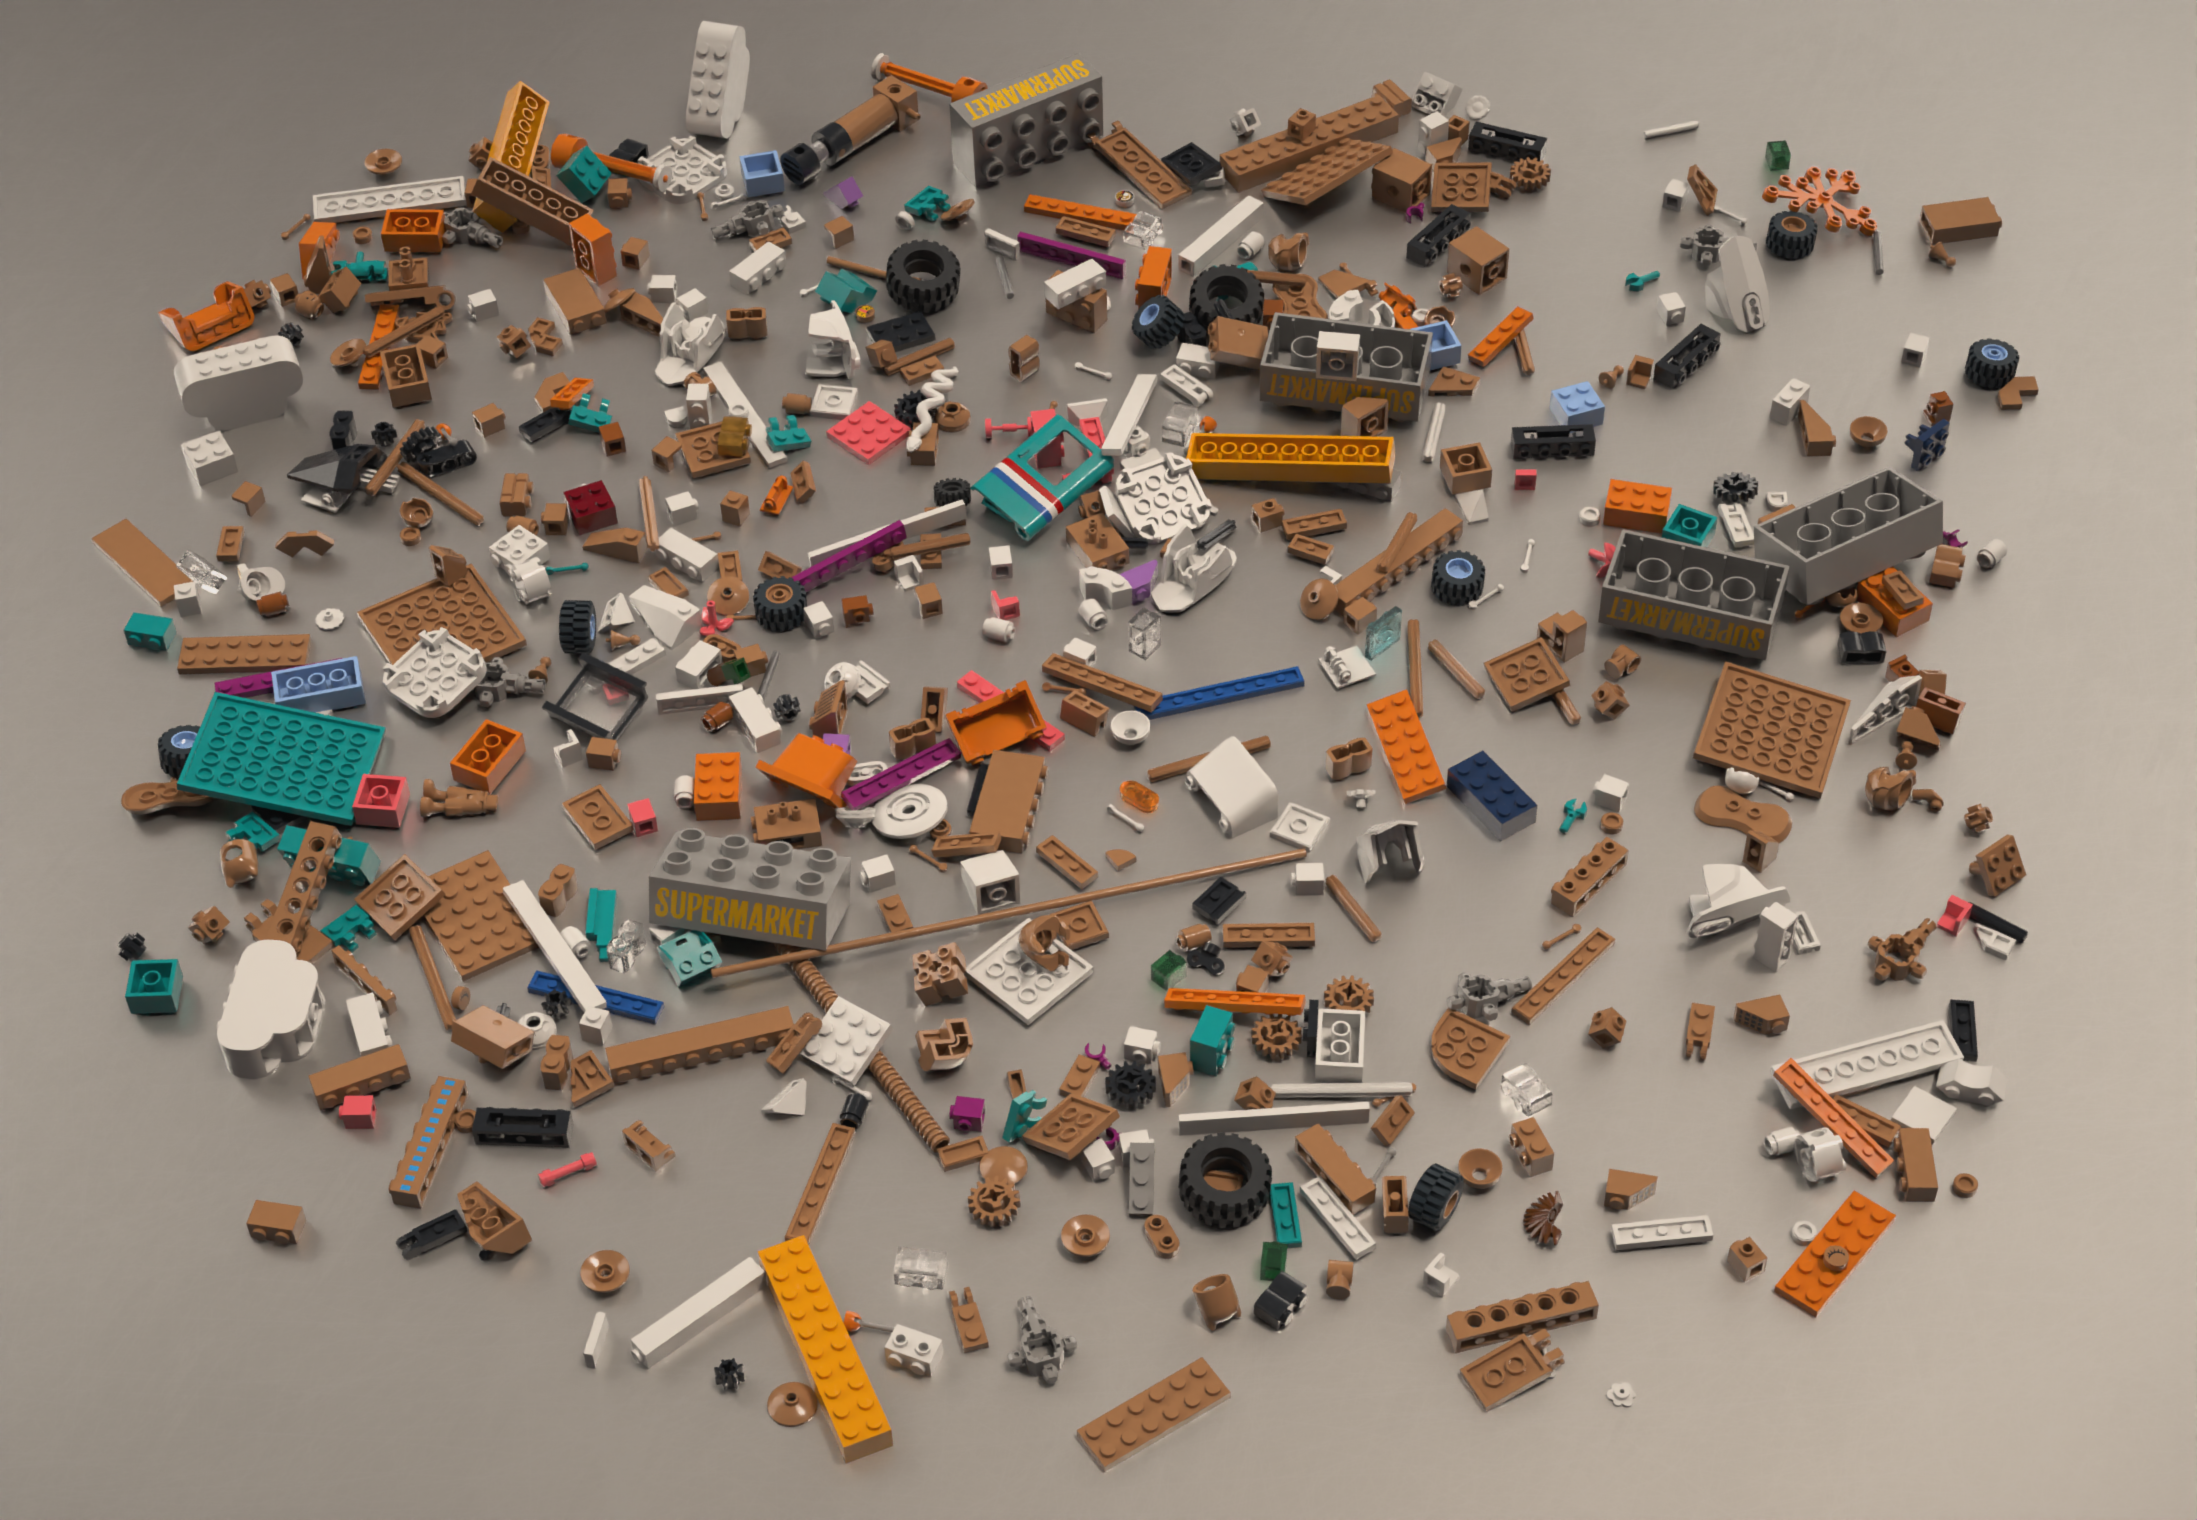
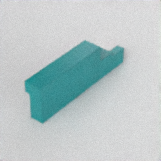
M590 888L586 938L589 941H597L596 947L597 952L600 951V962H611L617 892L616 890Z

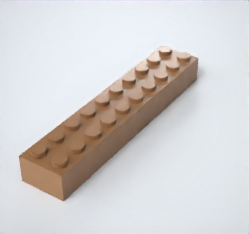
M1380 95L1316 118V129L1304 141L1288 135V129L1222 153L1220 154L1219 162L1222 168H1224L1225 179L1240 193L1277 179L1287 172L1294 171L1298 165L1311 161L1310 159L1313 156L1321 155L1325 152V149L1338 145L1339 141L1344 138L1372 143L1398 133L1399 114Z

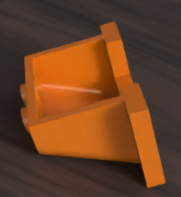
M798 733L773 765L759 760L755 768L775 783L787 788L790 785L819 798L826 805L833 808L846 807L847 804L840 798V795L857 760L843 752V748L834 743L829 746L824 743L825 740L813 735L811 738Z

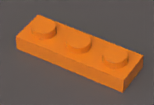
M574 378L550 399L551 407H557L560 410L570 409L582 398L583 393L587 394L594 387L593 379Z

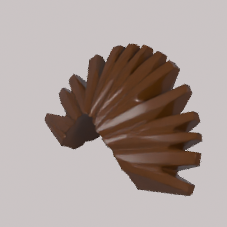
M1555 1191L1554 1197L1550 1192L1547 1193L1548 1197L1542 1195L1543 1199L1537 1198L1539 1203H1531L1534 1209H1526L1525 1211L1527 1214H1524V1228L1526 1232H1532L1530 1234L1532 1239L1539 1236L1538 1242L1540 1243L1544 1241V1244H1548L1553 1237L1554 1246H1557L1562 1236L1561 1230L1552 1225L1563 1206L1559 1191Z

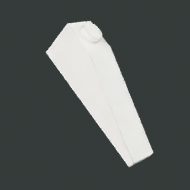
M643 585L629 596V600L638 613L643 616L647 626L654 632L655 638L671 650L702 628L700 609L682 598Z
M1919 675L1900 677L1894 682L1891 681L1886 684L1852 726L1848 743L1852 745L1903 715L1905 707L1910 709L1912 706L1915 707L1922 677Z

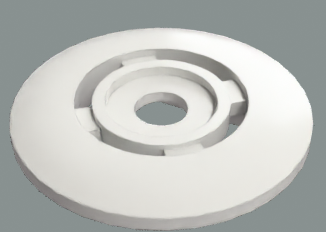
M924 784L907 785L878 800L873 807L876 808L872 823L879 833L890 838L905 839L916 837L932 830L944 819L948 808L945 795L933 786ZM909 807H914V808H915V811H914L913 813H910V814H905V813H903V811H904L906 808H909Z

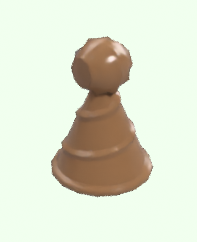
M1942 242L1930 246L1929 258L1944 260L1948 267H1953L1956 264L1954 257H1948Z
M1617 365L1613 371L1601 372L1598 377L1600 384L1613 389L1617 375H1622L1624 369L1622 366Z
M611 630V638H606V642H611V651L628 643L637 646L641 641L638 635L627 637Z
M542 657L540 660L541 665L530 670L528 678L545 679L547 683V668L551 665V660L549 657Z
M1904 741L1901 745L1902 752L1896 756L1895 763L1899 768L1909 770L1916 766L1917 758L1911 752L1914 747L1913 743Z

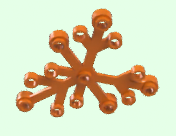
M1813 166L1807 170L1804 177H1798L1795 185L1790 183V177L1786 175L1780 176L1778 184L1790 191H1779L1777 187L1770 185L1765 188L1762 194V198L1769 203H1775L1778 197L1792 199L1788 208L1793 212H1798L1800 207L1810 200L1806 206V211L1815 214L1819 207L1824 208L1828 217L1825 228L1833 233L1839 232L1842 220L1839 216L1835 215L1832 208L1844 215L1846 226L1850 229H1856L1858 224H1860L1861 233L1867 236H1872L1877 229L1876 221L1869 218L1871 214L1870 208L1862 206L1860 210L1847 209L1833 200L1832 196L1837 192L1858 194L1861 186L1855 182V173L1851 170L1843 172L1839 181H1837L1838 171L1829 168L1825 177L1829 180L1831 187L1827 191L1824 190L1820 180L1821 170ZM1808 183L1814 184L1815 189L1809 186Z

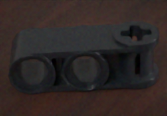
M459 440L456 446H442L438 449L422 453L417 457V463L420 465L419 472L429 479L465 466H470L477 460V454L467 440Z

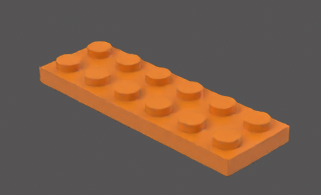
M1407 689L1366 704L1405 804L1447 789Z
M1854 1190L1775 1285L1774 1292L1817 1317L1893 1224L1896 1215ZM1830 1246H1841L1847 1250L1849 1261L1845 1269L1833 1271L1825 1266L1823 1256L1825 1250Z

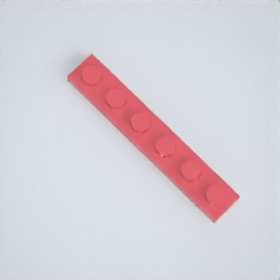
M972 670L957 681V688L979 703L1004 693ZM1044 720L1047 729L1043 731L1044 735L1042 737L1034 739V741L1048 751H1052L1065 740V734Z

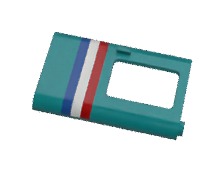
M1055 415L972 485L970 489L978 491L1015 523L1017 534L1023 540L1029 541L1114 468V459L1112 456L1102 455L1101 449L1061 415ZM1062 432H1067L1090 451L1092 456L1058 485H1052L1027 462Z

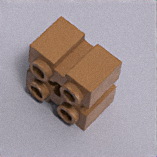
M955 942L938 947L936 953H931L930 950L912 955L913 969L917 976H914L915 992L925 1006L942 1002L943 996L949 995L952 999L968 994L967 978L963 974L966 972V959Z

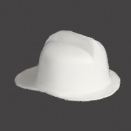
M272 567L248 569L241 575L237 592H240L247 600L256 601L265 595L280 591L283 593L285 580L282 574Z

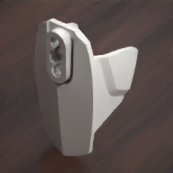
M1733 236L1718 249L1720 267L1707 274L1705 282L1706 307L1710 312L1722 318L1732 319L1738 330L1750 332L1764 327L1770 319L1769 295L1764 273L1752 240L1744 236Z
M834 300L831 301V310L811 314L808 335L817 339L827 340L811 342L812 346L808 348L806 375L823 377L847 375L848 379H852L855 376L854 370L860 369V356L855 342L852 341L845 318Z
M671 303L661 323V360L655 369V374L666 386L683 384L688 374L698 372L717 351L727 331L725 324L720 321L718 315L713 314L712 318H695L689 323L677 303Z
M1184 524L1167 545L1163 557L1161 581L1151 592L1156 607L1160 612H1181L1200 600L1218 586L1232 571L1237 563L1235 552L1219 543L1213 544L1205 551L1199 550L1190 527Z
M1389 821L1368 828V832L1357 837L1359 846L1357 855L1365 884L1370 883L1373 873L1379 867L1387 864L1384 851L1389 842H1393L1400 849L1403 862L1412 860L1416 873L1423 870L1425 859L1421 850L1417 821Z
M1706 864L1703 866L1702 872L1707 894L1690 896L1689 902L1693 918L1686 932L1689 937L1697 938L1746 924L1758 919L1762 910L1765 907L1769 908L1774 902L1782 906L1790 902L1789 893L1784 886L1767 890L1744 866L1735 864Z

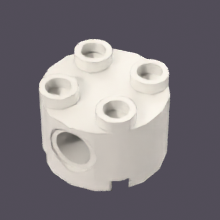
M538 557L531 558L523 563L514 564L512 569L508 570L511 581H515L517 587L515 594L518 601H523L526 604L552 595V592L547 591L551 589V584L544 566L538 565L540 562Z
M1823 1127L1796 1136L1798 1137L1794 1141L1796 1159L1799 1166L1804 1165L1806 1170L1802 1171V1173L1809 1181L1814 1182L1846 1171V1163L1842 1158L1840 1150L1843 1148V1142L1839 1135L1834 1136L1829 1128Z

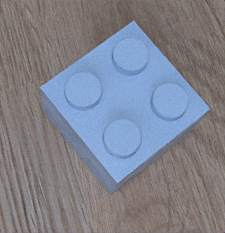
M776 150L739 156L741 174L748 197L785 191L783 172Z
M1447 320L1410 329L1433 332L1430 370L1460 363L1462 345Z
M1588 381L1551 391L1549 409L1560 425L1593 424V427L1603 424L1605 406Z

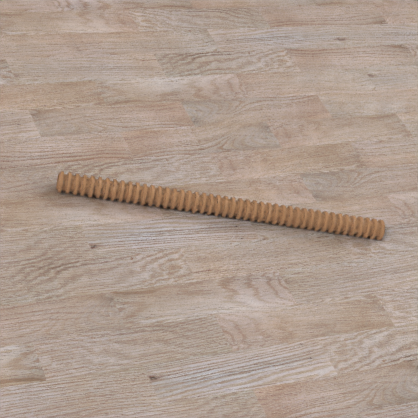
M771 942L781 955L803 951L799 946ZM810 959L788 963L789 967L799 977V980L824 1012L827 1013L838 997L836 992ZM879 1049L868 1065L869 1070L892 1100L896 1102V1105L900 1107V1110L911 1122L912 1126L915 1127V1130L919 1132V1135L923 1137V1140L927 1142L931 1150L937 1153L938 1148L949 1145L950 1138Z

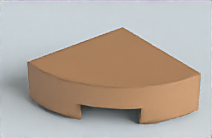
M1115 849L1105 852L1107 860L1117 871L1136 862V856L1126 850Z

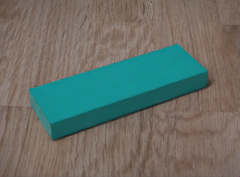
M1293 1182L1271 1184L1270 1200L1277 1248L1302 1247Z

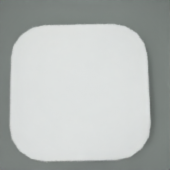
M676 136L669 138L670 145L648 159L641 156L637 160L638 164L657 168L662 163L670 165L672 179L665 192L656 191L650 182L640 179L638 181L666 201L674 204H684L695 200L699 192L704 194L721 183L727 176L725 157L722 154L715 156L696 143V138L693 136H689V139H677Z
M1174 452L1166 453L1163 458L1129 469L1128 466L1122 470L1116 480L1115 495L1127 522L1136 538H1147L1148 544H1158L1167 541L1168 538L1172 539L1184 524L1188 525L1192 532L1203 527L1209 518L1211 509L1210 499L1207 500L1192 470L1193 464L1188 458L1186 460L1181 456L1173 455Z
M440 627V630L426 633V630H423L418 634L420 640L395 664L391 665L387 662L383 668V683L388 693L413 711L427 718H436L449 712L482 681L487 671L486 663L477 648L471 649L451 636L448 630Z

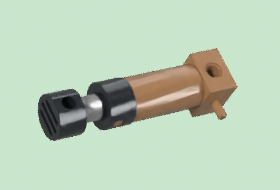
M892 75L873 86L872 98L816 131L811 138L812 145L808 146L805 143H799L783 153L780 157V163L785 175L795 184L802 185L819 174L822 162L829 166L835 165L891 127L901 132L921 118V115L918 113L917 91Z

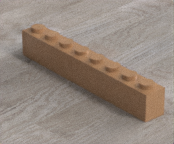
M1446 508L1441 510L1410 532L1388 572L1384 573L1378 570V563L1385 552L1383 551L1336 584L1338 603L1334 610L1344 616V609L1358 599L1364 597L1367 601L1371 602L1374 597L1381 592H1385L1395 582L1402 580L1405 575L1416 570L1419 565L1430 560L1436 553L1444 550L1453 541L1458 540L1463 534V520Z
M789 1006L607 1047L605 1049L613 1083L626 1082L635 1078L648 1077L661 1072L673 1071L687 1066H695L704 1062L717 1061L730 1056L774 1047L780 1043L793 1026V1020Z

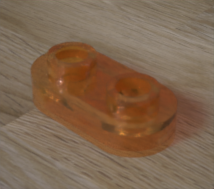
M1132 780L1121 784L1120 797L1123 801L1144 813H1152L1158 809L1159 796L1155 792Z

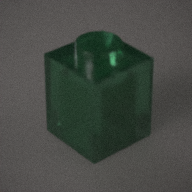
M1786 140L1767 142L1765 158L1770 171L1789 169L1791 153Z
M1171 950L1167 951L1151 965V980L1167 992L1169 988H1173L1187 976V962L1181 955H1176Z
M1277 1241L1263 1242L1260 1280L1273 1281L1280 1272H1286L1288 1244Z

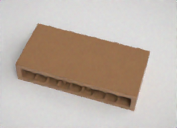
M993 750L969 834L1000 832L1002 839L997 850L1023 853L1024 846L1028 845L1030 840L1029 828L1033 829L1035 816L1033 814L1038 812V796L1043 794V779H1047L1048 766H1045V757Z

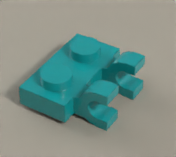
M927 186L904 204L906 212L917 216L924 213L931 221L939 218L938 214L933 212L936 209L935 204L943 211L949 210L951 206L945 202L949 199V196L943 194L942 190Z
M583 393L579 407L573 405L568 424L599 433V426L611 423L612 416L607 415L610 400L602 398L599 412L587 409L591 395Z
M794 415L786 417L788 424L784 425L785 430L783 431L779 430V422L776 417L768 418L770 427H766V440L774 452L811 446L812 441L804 428L798 429L797 420Z
M253 811L234 822V829L225 832L226 836L230 838L227 842L246 837L248 841L255 845L256 849L259 848L262 852L280 841V835Z
M357 905L320 930L322 934L333 941L335 947L343 944L350 952L359 948L358 944L353 941L356 939L354 934L358 931H361L369 940L377 935L376 931L371 928L374 924L371 921L370 915Z
M1034 1090L1029 1093L1026 1091L1014 1098L1011 1102L1002 1138L1010 1143L1016 1138L1022 1137L1027 1128H1031L1042 1119L1040 1116L1030 1118L1032 1109L1040 1110L1045 1108L1048 1099L1045 1097L1036 1099V1092Z

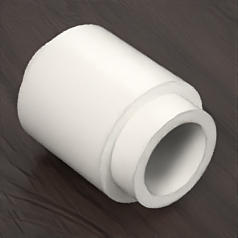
M1251 232L1239 243L1237 248L1238 254L1244 259L1252 258L1264 247V237L1260 233Z
M1992 539L1978 552V563L1984 568L1996 565L2007 554L2005 543L1999 539Z
M1087 599L1082 602L1079 613L1087 624L1095 630L1103 628L1108 622L1107 614L1097 600Z
M994 617L991 619L987 618L982 628L983 634L987 635L988 638L1003 642H1009L1010 639H1013L1016 631L1012 622Z
M680 776L675 780L674 801L678 807L683 809L692 807L694 803L695 779L690 776Z
M569 926L561 931L560 935L577 959L583 958L589 953L591 943L578 928Z
M1791 1126L1769 1133L1768 1136L1764 1137V1146L1767 1153L1779 1156L1795 1151L1794 1141L1798 1139L1796 1136L1800 1135V1133Z

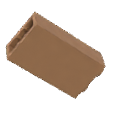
M1989 197L1922 206L1919 219L1931 245H1935L1938 242L1943 244L1998 236L1999 229L2002 227V219L1998 216L1995 205L1991 203Z
M580 268L543 279L546 295L570 335L606 324L604 307Z

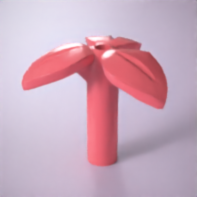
M1604 543V553L1593 548L1588 552L1590 557L1606 563L1597 572L1596 577L1598 578L1606 577L1616 547L1610 543Z
M710 600L706 603L707 607L703 608L701 615L702 622L708 626L702 627L699 633L708 636L715 634L716 628L719 631H724L733 624L734 620L724 618L718 621L715 602Z

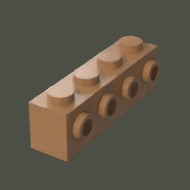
M1608 837L1601 843H1596L1592 851L1587 856L1584 855L1574 869H1569L1565 877L1553 885L1551 889V904L1572 917L1576 915L1627 865L1629 850Z
M399 1044L308 1075L320 1110L343 1103L345 1096H362L411 1079Z
M1318 1123L1295 1136L1294 1151L1317 1177H1322L1352 1215L1375 1203L1376 1186L1370 1178L1367 1179L1359 1165L1349 1159L1345 1149L1334 1142L1328 1130H1324Z

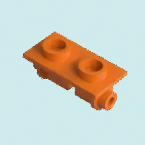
M1384 283L1386 290L1380 292V301H1385L1390 307L1395 304L1393 309L1397 308L1403 316H1410L1412 309L1414 311L1417 310L1416 301L1408 294L1405 296L1395 285L1390 286Z
M781 475L776 478L760 511L776 515L780 514L793 490V486L788 485L785 476Z

